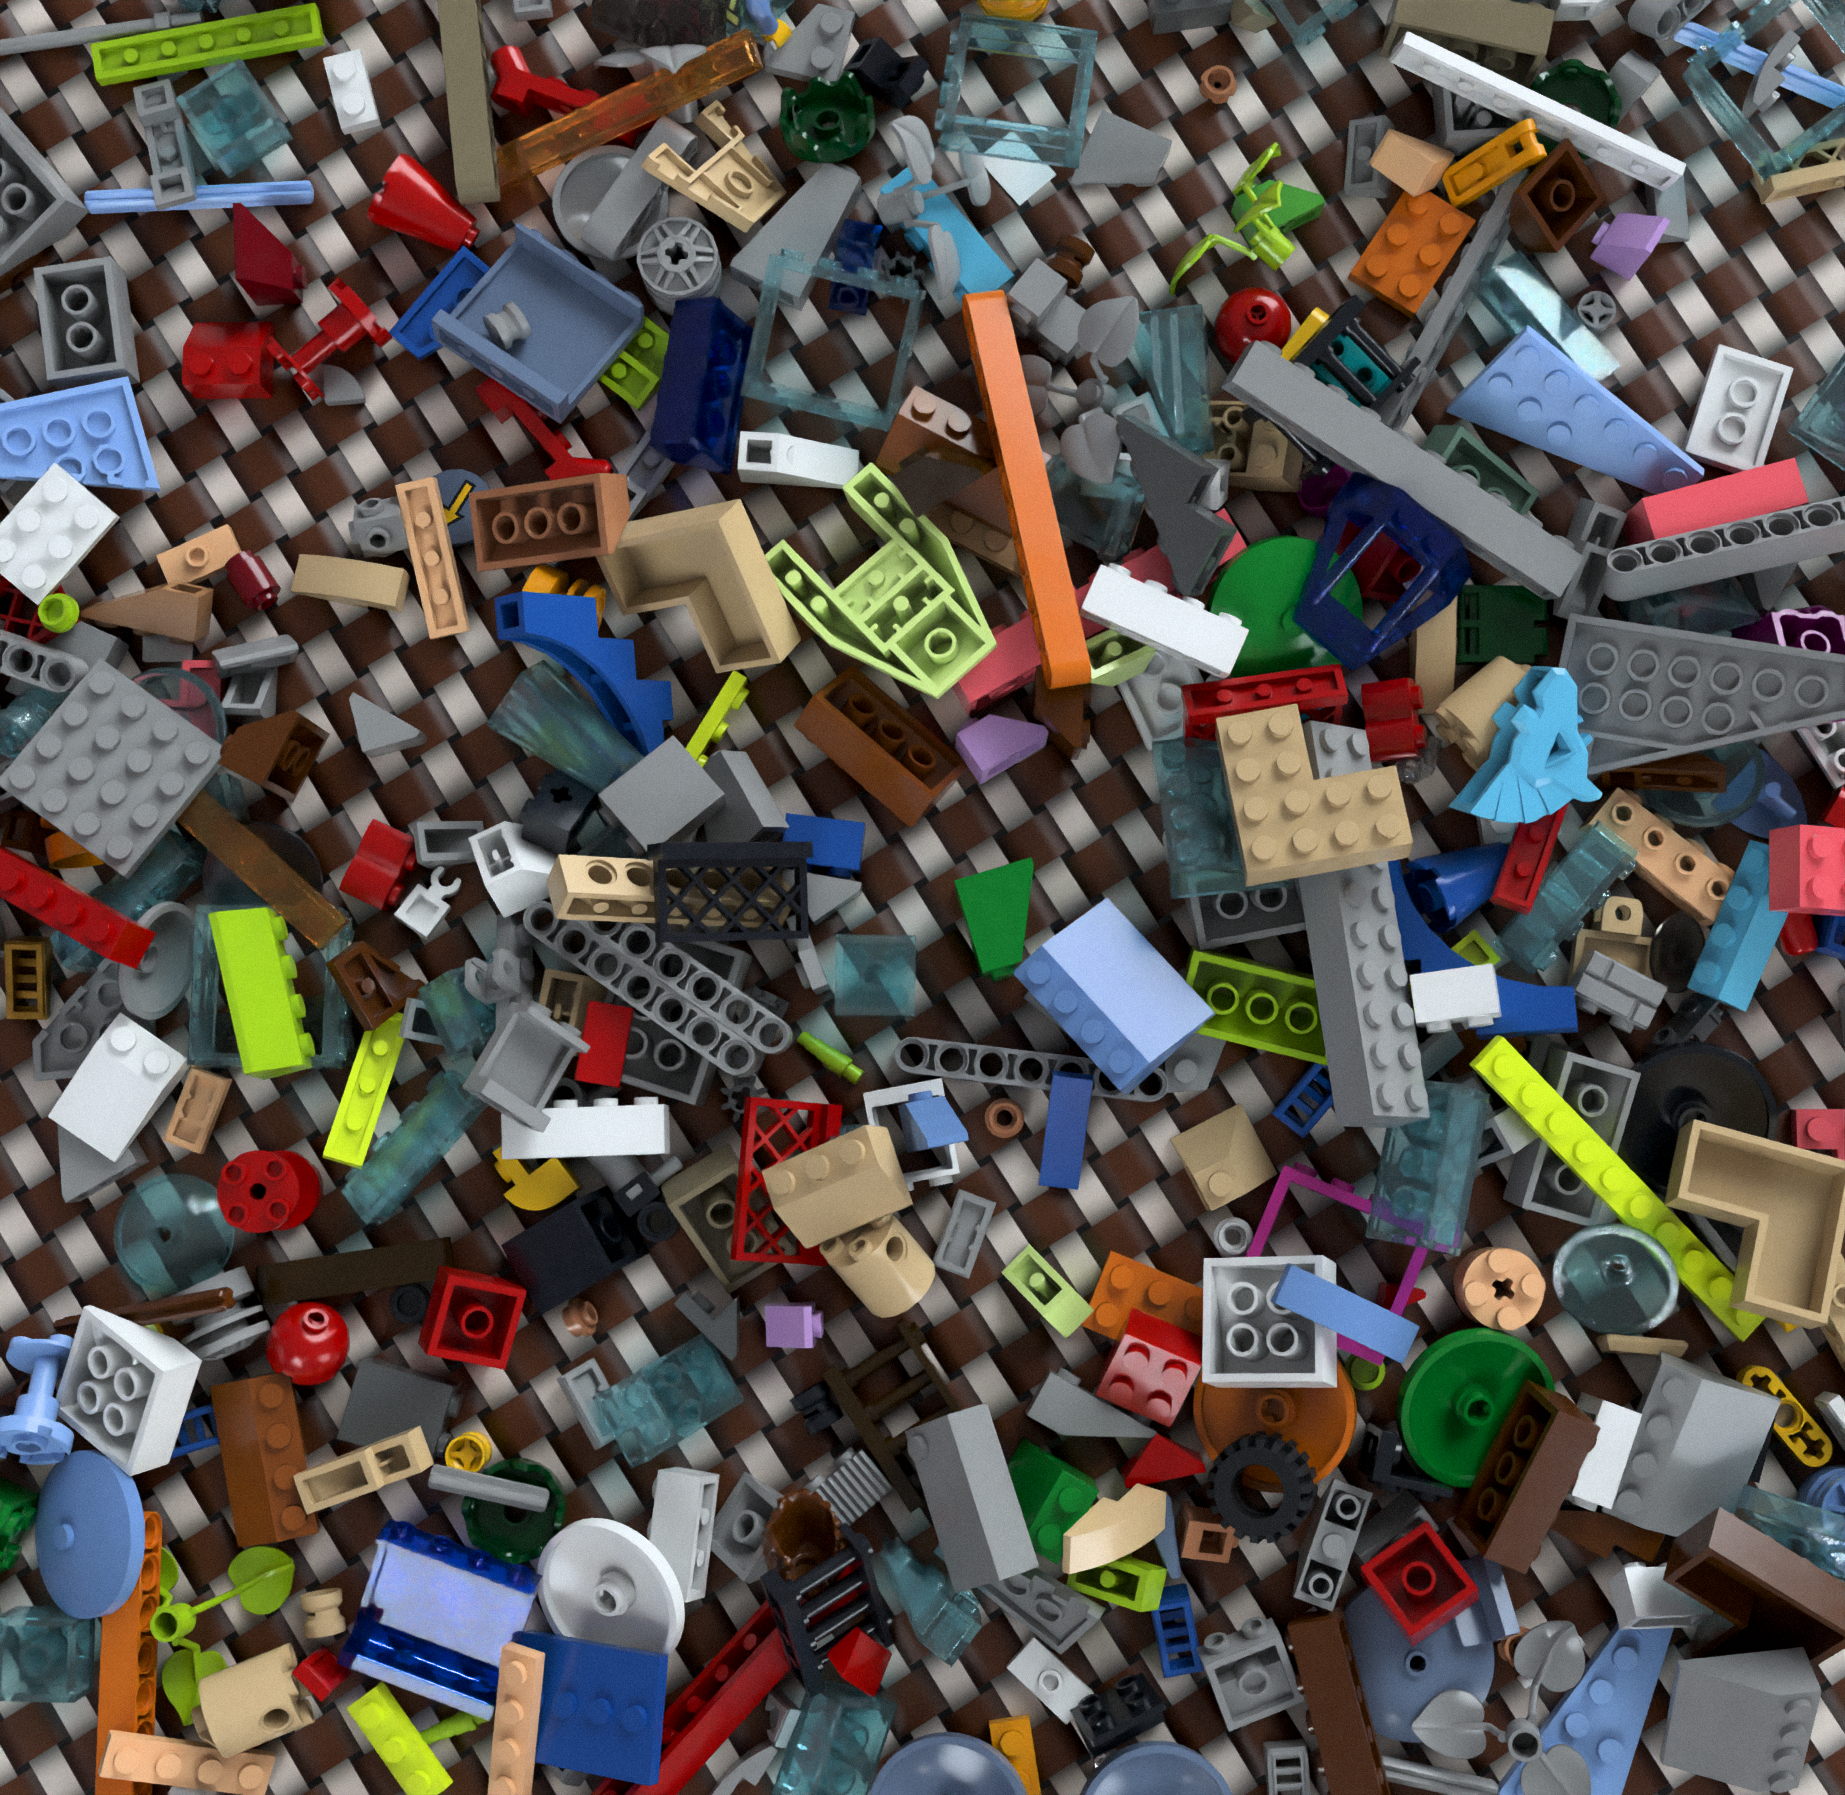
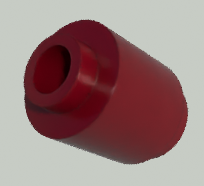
M246 550L236 554L226 562L225 569L228 572L226 577L248 609L257 608L259 611H262L277 602V595L281 587L260 556H255L252 551Z

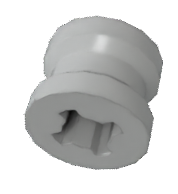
M1591 291L1585 294L1570 315V325L1574 332L1584 338H1595L1601 335L1615 318V302L1605 292ZM1585 313L1589 314V316L1592 318V322L1587 317V315H1584Z
M512 301L503 305L501 312L497 314L491 312L483 317L489 335L503 351L511 348L513 341L516 339L524 340L531 336V329L525 316Z

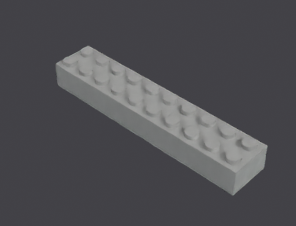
M1313 720L1302 724L1313 780L1372 770L1366 730ZM1388 861L1298 877L1337 1126L1395 1128L1430 1118L1428 1095L1425 1089L1421 1053L1418 1047L1414 1012L1411 1005L1408 975L1405 969Z

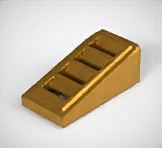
M11 937L4 941L6 1019L47 1020L50 1009L53 958L52 937ZM22 950H36V957H22ZM21 966L36 967V973H20ZM20 983H37V989H19ZM19 998L37 999V1006L18 1005Z

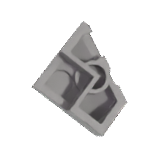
M1102 109L1070 181V186L1082 188V184H1106L1107 188L1120 187L1127 183L1134 184L1136 187L1154 186L1169 155L1172 140Z

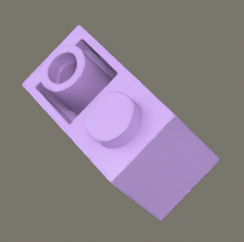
M815 1301L768 1303L765 1305L766 1347L813 1348L817 1338H822V1335H824L823 1310H816Z

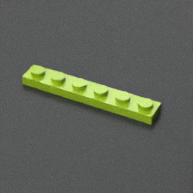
M314 2L90 44L96 80L100 86H106L325 45L319 9Z

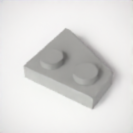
M818 3L792 31V36L780 49L777 48L766 60V72L808 83L815 76L822 77L828 81H838L855 21V12Z
M1194 1033L1163 1062L1164 1072L1169 1081L1167 1093L1207 1090L1226 1041Z

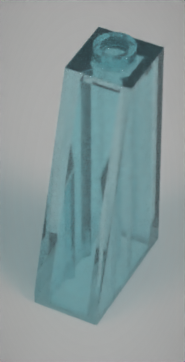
M1202 304L1139 312V325L1134 348L1168 437L1198 456L1203 455L1205 451H1213L1214 436L1207 323Z
M545 660L520 673L487 722V725L494 731L598 793H601L645 758Z

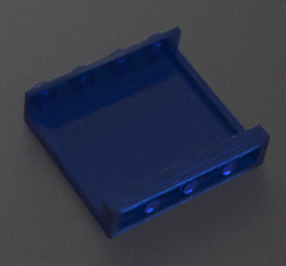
M389 1519L375 1539V1543L379 1544L350 1638L341 1649L337 1664L490 1721L496 1710L501 1647L509 1642L521 1643L543 1575L532 1572L524 1565L511 1564L494 1558L484 1550H473L454 1543L449 1537L435 1536L419 1530L409 1522Z

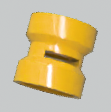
M469 1431L452 1440L447 1446L445 1452L446 1465L475 1473L478 1472L491 1460L493 1452L491 1442L481 1432Z

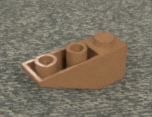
M173 581L96 603L82 610L81 617L93 619L95 624L101 627L116 628L120 625L133 628L132 632L137 635L155 636L159 634L170 637V641L173 643L191 645L209 634L214 589Z

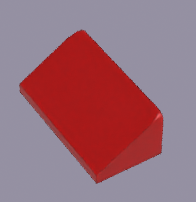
M589 1000L581 1040L591 1047L587 1054L579 1052L575 1072L576 1081L620 1088L634 1008Z
M855 1627L832 1647L826 1655L843 1679L873 1698L879 1689L892 1652L862 1629Z

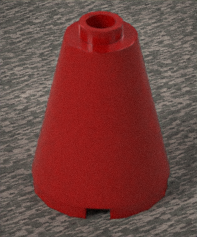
M401 153L382 179L385 184L380 194L378 192L375 193L366 218L378 226L454 252H458L462 246L470 250L480 233V230L475 227L477 218L464 206H461L460 202L416 159L406 153Z

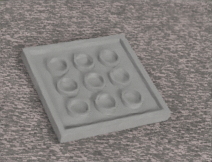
M99 658L0 776V787L128 880L221 767L218 763L222 757L220 756L222 745Z

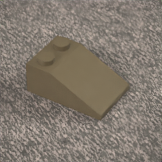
M729 1143L661 1185L667 1206L728 1294L778 1264L730 1259L740 1159ZM758 1187L749 1194L748 1205L756 1213L767 1203ZM772 1210L761 1220L771 1235L781 1226ZM755 1227L745 1235L744 1252H754L765 1242ZM785 1233L776 1243L785 1254L792 1255L795 1253V1248ZM771 1248L766 1252V1253L774 1254V1252L771 1250Z

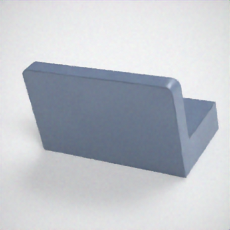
M1480 1553L1470 1559L1458 1561L1479 1589V1600L1452 1619L1459 1646L1466 1648L1505 1640L1520 1633L1501 1565L1484 1558Z

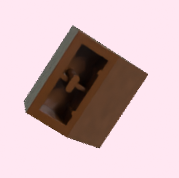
M1036 667L1033 680L1032 720L1035 724L1046 727L1049 732L1048 737L1070 760H1078L1081 749L1087 750V743L1090 742V719H1083V711H1088V706L1091 703L1092 683L1049 689L1045 682L1042 667Z

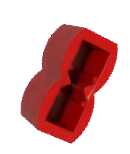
M1409 677L1361 684L1365 730L1369 743L1371 763L1379 764L1422 758V749L1428 747V736L1425 725H1419L1418 709H1423L1424 707L1421 686H1415L1414 680Z
M373 819L359 844L356 855L346 870L339 890L388 912L391 906L396 907L405 893L406 886L402 885L404 876L408 870L413 872L419 864L416 858L414 837Z

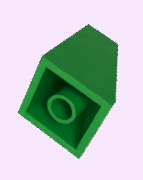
M1032 857L954 880V892L981 979L990 976L993 983L1013 977L1015 968L1021 964L1034 868Z
M1023 1437L1007 1467L1034 1551L1057 1565L1063 1556V1534L1088 1512L1099 1490L1092 1477Z

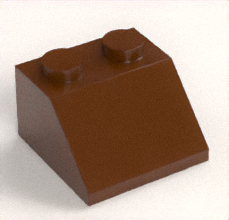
M1563 138L1513 193L1508 223L1527 252L1557 253L1606 199L1569 138Z

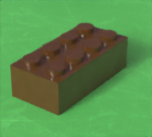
M1525 1379L1453 1520L1454 1524L1484 1558L1526 1574L1532 1561L1538 1557L1541 1543L1550 1526L1556 1522L1560 1506L1569 1489L1575 1485L1578 1479V1471L1588 1452L1594 1448L1597 1434L1601 1428L1565 1395Z

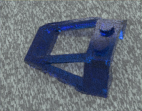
M1355 471L1329 504L1326 514L1328 519L1323 534L1318 538L1315 547L1317 553L1310 574L1306 575L1292 620L1351 671L1356 670L1451 604L1472 575L1463 543L1403 489ZM1348 519L1359 529L1364 527L1327 571ZM1383 531L1425 569L1377 626L1371 630L1329 593ZM1428 589L1434 593L1406 616Z

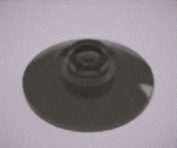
M1682 914L1672 915L1659 925L1652 938L1649 950L1650 972L1653 980L1667 987L1666 992L1678 994L1689 989L1687 985L1705 946L1704 933L1694 918Z

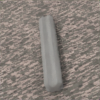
M439 1464L433 1465L428 1479V1487L431 1489L536 1512H544L549 1500V1490L544 1487Z
M1381 1755L1389 1782L1447 1795L1498 1794V1784L1493 1779Z

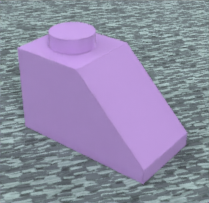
M1619 212L1611 224L1603 221L1591 240L1597 246L1590 259L1630 281L1654 250L1670 220L1661 216Z
M989 714L980 720L977 717L972 718L958 729L955 749L981 785L1046 745L1049 732L1043 725Z

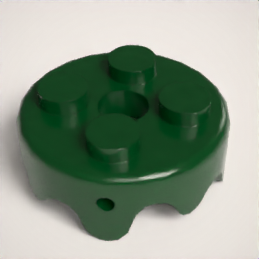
M1568 59L1539 74L1529 88L1564 106L1573 105L1579 109L1581 114L1614 130L1617 128L1622 102L1610 76L1603 70L1591 68L1578 59ZM1537 132L1535 134L1538 144L1544 145L1547 156L1559 144V142ZM1577 151L1583 161L1591 158Z
M844 71L838 81H828L822 77L815 76L810 80L807 89L801 94H797L791 87H786L782 91L781 111L778 120L783 141L795 156L812 163L839 162L862 151L871 141L876 128L873 99L871 95L866 96L858 79L850 71ZM825 123H835L831 127H821Z
M511 1458L499 1461L485 1469L481 1474L544 1487L549 1490V1500L545 1511L536 1512L528 1510L527 1516L523 1520H513L510 1518L506 1511L507 1505L468 1496L464 1497L461 1513L464 1516L470 1542L490 1555L495 1563L510 1566L541 1556L547 1543L564 1529L568 1503L560 1480L549 1468L540 1462L528 1458Z

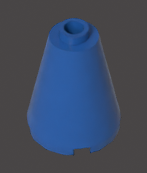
M1494 842L1420 857L1406 864L1405 867H1409L1410 872L1404 875V882L1420 915L1425 913L1432 921L1427 924L1432 931L1442 934L1454 929L1490 899L1509 846L1502 842Z

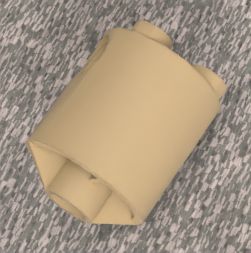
M1496 656L1437 705L1434 714L1440 724L1435 727L1436 731L1447 744L1451 745L1455 742L1461 748L1464 760L1475 771H1478L1483 763L1489 759L1493 737L1499 730L1492 719L1493 714L1504 701L1515 707L1518 705L1513 689L1530 670L1531 666L1515 664L1503 656Z
M893 1213L821 1243L819 1247L820 1253L825 1257L830 1266L873 1315L881 1318L899 1315L913 1307L929 1290L935 1276V1264Z
M291 1643L284 1644L199 1680L201 1705L192 1709L193 1723L200 1739L216 1747L221 1756L229 1758L315 1722L312 1706L309 1700L305 1699V1697L312 1695V1692L292 1674L297 1666V1658Z

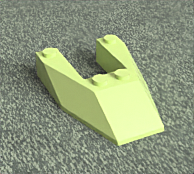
M870 462L847 482L842 489L850 507L886 542L880 550L834 590L821 579L784 539L767 552L765 557L787 608L826 643L935 699H939L997 647V643L948 538L924 514L916 518L899 489Z

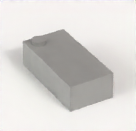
M987 1403L954 1412L906 1430L908 1452L914 1460L955 1593L998 1582L1039 1567Z

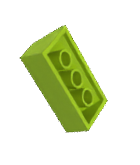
M268 907L209 913V921L244 1074L266 1080L312 1068L310 1057L315 1056V1048L310 1033H304L301 1018L306 1017V1008L301 994H295L292 979L297 978V969L292 955L286 954L283 940L288 939V930L283 916H278L277 912Z
M1191 945L1183 979L1216 1013L1195 1033L1328 1066L1313 974L1211 949L1199 950L1198 946Z

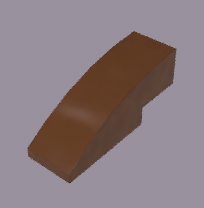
M1561 1505L1556 1522L1549 1528L1608 1559L1615 1544L1652 1564L1666 1535L1633 1525L1602 1512V1509L1597 1508L1596 1512L1578 1505Z

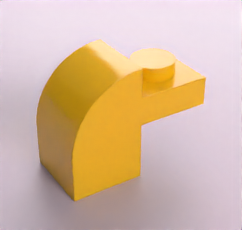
M502 1146L492 1152L498 1160L494 1163L498 1173L507 1183L513 1180L516 1184L503 1195L512 1204L522 1209L535 1211L557 1207L584 1188L563 1158H551L533 1171L524 1159H502Z

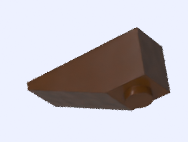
M1698 752L1601 773L1602 786L1609 788L1726 793L1727 791L1726 765Z

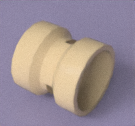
M341 1588L320 1589L300 1595L301 1608L308 1612L307 1620L303 1624L305 1638L326 1637L346 1630L345 1617L340 1614L338 1606L343 1601Z

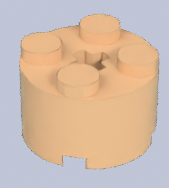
M1485 1247L1470 1252L1457 1266L1453 1279L1456 1301L1464 1315L1475 1323L1497 1330H1515L1531 1321L1542 1305L1546 1289L1544 1278L1530 1258L1519 1251L1502 1247ZM1495 1280L1502 1282L1501 1286L1504 1289L1502 1295L1495 1294L1496 1289L1492 1286Z

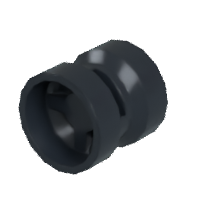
M825 1380L814 1384L789 1400L794 1410L801 1412L804 1417L803 1426L809 1436L825 1429L844 1416L839 1405L832 1403L829 1398L830 1389Z

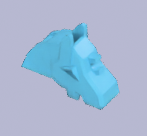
M1532 666L1513 689L1518 705L1515 707L1504 701L1492 716L1499 730L1493 737L1489 759L1483 763L1448 807L1496 822H1522L1527 824L1537 821L1547 814H1553L1572 799L1592 802L1601 798L1602 792L1587 779L1588 751L1586 747L1593 738L1591 734L1582 733L1579 735L1577 731V724L1584 720L1581 715H1577V685L1565 668Z

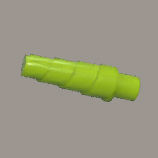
M803 1031L798 1037L797 1042L816 1056L819 1061L837 1074L839 1078L844 1076L856 1085L863 1076L864 1071L854 1065L853 1059L846 1054H842L807 1031Z
M489 1703L477 1708L471 1705L469 1708L457 1712L455 1715L419 1733L422 1740L430 1745L439 1740H445L455 1735L458 1736L465 1732L480 1728V1724L492 1720L494 1713Z

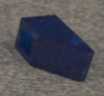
M845 219L837 237L828 309L866 316L878 265L883 226Z

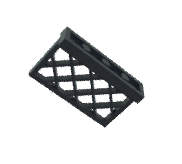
M812 841L663 842L647 844L648 861H653L655 943L809 938L806 858H813ZM747 867H752L763 879L751 894L737 880ZM763 867H773V868H772V869L770 870V872L768 873ZM783 867H794L795 884L786 892L774 878ZM666 868H677L689 880L676 895L666 886ZM689 868H699V869L697 870V872H696L695 874H693L692 871H691ZM709 868H715L726 879L714 894L700 881ZM727 868H736V869H735V870L733 871V873L731 874V873L728 871ZM731 885L745 899L733 914L719 901ZM768 885L781 898L780 902L770 913L756 900ZM694 886L708 900L696 915L681 901ZM786 905L796 914V931H786L775 920ZM713 906L727 920L717 933H712L701 922ZM750 906L764 919L754 932H749L738 920ZM677 907L690 922L679 934H668L667 916ZM769 925H770V926L773 928V930H774V931H766V932H764V931L768 928ZM732 926H733L738 932H728V931H729V930L732 928ZM696 927L701 933H691V931Z

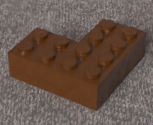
M1721 1507L1715 1509L1674 1539L1663 1580L1713 1611V1615L1697 1627L1690 1654L1692 1657L1697 1659L1804 1647L1813 1668L1845 1649V1582L1836 1579L1815 1566L1808 1559L1797 1555L1776 1542L1772 1537L1761 1533L1740 1520L1733 1513L1727 1512Z

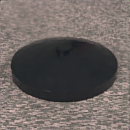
M1700 1041L1675 1043L1651 1052L1630 1069L1641 1073L1617 1153L1627 1166L1651 1190L1666 1196L1679 1129L1693 1119L1772 1141L1776 1139L1778 1113L1776 1102L1768 1083L1753 1064L1739 1053L1727 1047Z

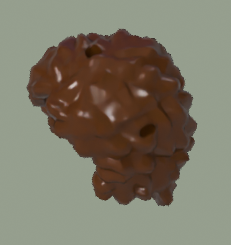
M802 1488L799 1491L792 1489L790 1493H786L783 1497L778 1498L777 1507L771 1512V1517L767 1520L764 1531L761 1533L763 1537L761 1547L766 1557L764 1562L767 1565V1569L770 1571L775 1568L784 1581L789 1578L794 1581L844 1549L839 1530L841 1522L836 1518L835 1512L830 1509V1502L824 1501L818 1492L815 1491L811 1494L806 1488ZM845 1569L810 1590L802 1597L809 1600L816 1593H820L834 1584Z

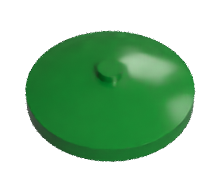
M1285 535L1266 538L1238 552L1217 576L1210 591L1206 611L1219 616L1220 612L1237 617L1242 621L1241 626L1249 630L1230 673V676L1233 678L1339 663L1342 666L1356 644L1362 623L1361 593L1351 569L1330 548L1299 536Z
M1465 1329L1437 1340L1425 1349L1412 1363L1399 1388L1396 1402V1424L1403 1446L1412 1459L1428 1475L1448 1485L1470 1488L1524 1380L1527 1379L1555 1391L1554 1382L1547 1366L1539 1355L1522 1340L1507 1332L1496 1329Z

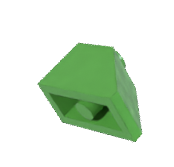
M1268 180L1260 185L1254 182L1252 190L1258 198L1276 181ZM1283 184L1280 192L1282 206L1267 212L1273 224L1280 230V233L1284 235L1319 217L1326 201L1320 194ZM1243 188L1236 194L1237 197H1235L1231 210L1237 223L1244 213L1253 206ZM1252 221L1241 228L1251 249L1253 245L1249 240L1258 230Z

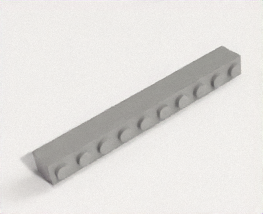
M1255 340L1244 348L1221 386L1222 389L1543 600L1560 598L1584 559V556L1574 550L1575 545L1570 540L1559 535L1552 536L1542 529V522L1528 514L1520 515L1510 508L1511 503L1508 499L1497 493L1491 492L1489 494L1478 487L1479 482L1472 475L1463 471L1455 472L1445 465L1447 461L1443 456L1432 450H1422L1413 444L1414 439L1410 434L1398 428L1391 429L1380 422L1381 416L1374 410L1364 406L1357 407L1347 400L1348 394L1345 391L1331 384L1326 386L1315 379V373L1309 367L1297 362L1292 364L1281 356L1282 351L1276 345L1264 340L1261 342Z

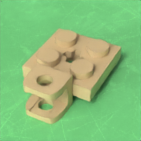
M1618 896L1598 899L1593 910L1591 930L1574 929L1567 986L1576 973L1584 953L1590 950H1596L1651 979L1653 978L1657 939L1641 937L1643 907L1640 900ZM1616 909L1620 911L1619 920L1616 918L1615 915Z

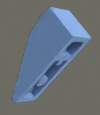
M931 1090L908 1095V1103L898 1105L907 1153L969 1140L966 1129L945 1096L933 1098Z

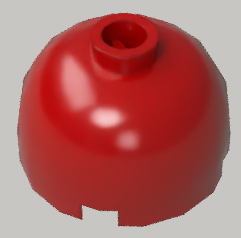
M1261 286L1242 288L1233 292L1221 304L1214 321V340L1219 351L1232 363H1236L1244 348L1255 340L1259 342L1262 340L1268 341L1282 350L1291 334V313L1285 301L1274 291Z
M305 1301L287 1308L276 1318L266 1341V1358L272 1369L278 1375L282 1371L285 1375L291 1376V1382L299 1385H318L331 1380L337 1375L338 1370L344 1366L350 1350L349 1328L343 1317L331 1306L320 1302Z

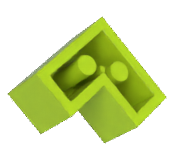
M1132 1553L1093 1569L1069 1574L1066 1586L1075 1591L1137 1612L1153 1611L1159 1609L1168 1569L1131 1557Z

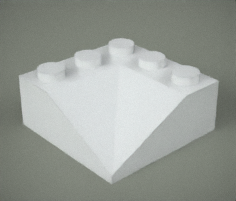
M1323 1255L1204 1258L1202 1382L1217 1388L1337 1387V1332L1271 1302L1287 1263L1335 1285L1336 1263Z
M84 1306L56 1396L60 1403L58 1416L129 1476L169 1464L202 1360L172 1337L94 1306Z

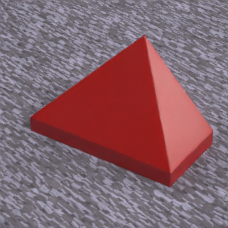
M1157 1433L1120 1468L1126 1489L1133 1487L1137 1483L1146 1485L1206 1472L1199 1452Z

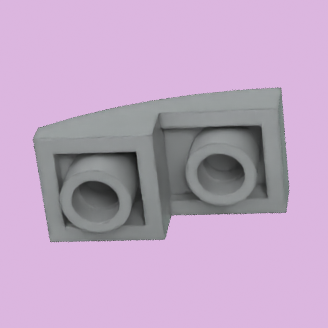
M1791 29L1784 34L1770 51L1752 79L1741 114L1746 120L1757 109L1764 114L1781 96L1776 91L1785 80L1781 72L1796 57L1791 51L1801 40Z

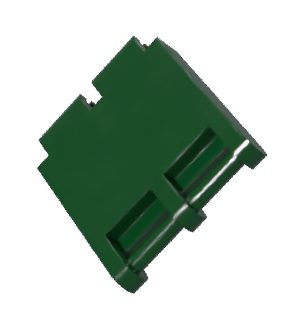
M1522 585L1454 586L1456 596H1458L1456 628L1458 630V654L1456 655L1455 664L1487 665L1496 656H1503L1515 664L1531 666L1535 663V658H1545L1548 656L1547 628H1534V624H1542L1547 621V600H1543ZM1466 596H1468V604H1467V606H1466ZM1466 630H1468V654H1466Z

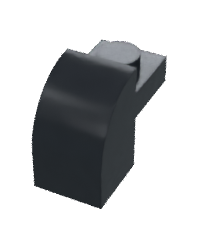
M875 37L863 40L843 71L853 73L858 79L860 87L882 103L896 109H903L911 96L917 93L924 84L925 79L923 76L930 67V64L921 55L902 58L882 37Z

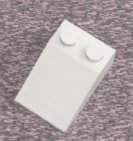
M120 1012L94 1044L48 1117L116 1163L189 1070L191 1064L185 1056Z

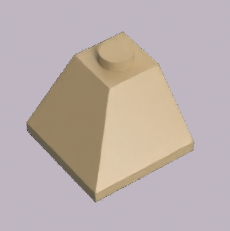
M1241 1103L1170 1139L1207 1211H1213L1235 1200L1277 1175Z

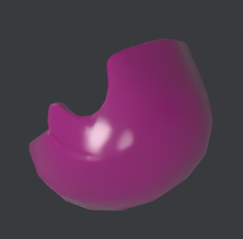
M1336 463L1322 478L1316 475L1305 481L1302 479V489L1297 491V496L1303 509L1310 516L1328 519L1340 515L1348 509L1357 491V481L1352 473Z

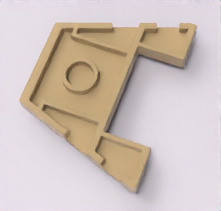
M716 99L699 114L694 123L722 149L701 167L694 170L664 142L647 156L641 167L747 233L782 200L787 192L759 154L754 157L741 142L745 135L737 125L732 128L722 116L726 110Z

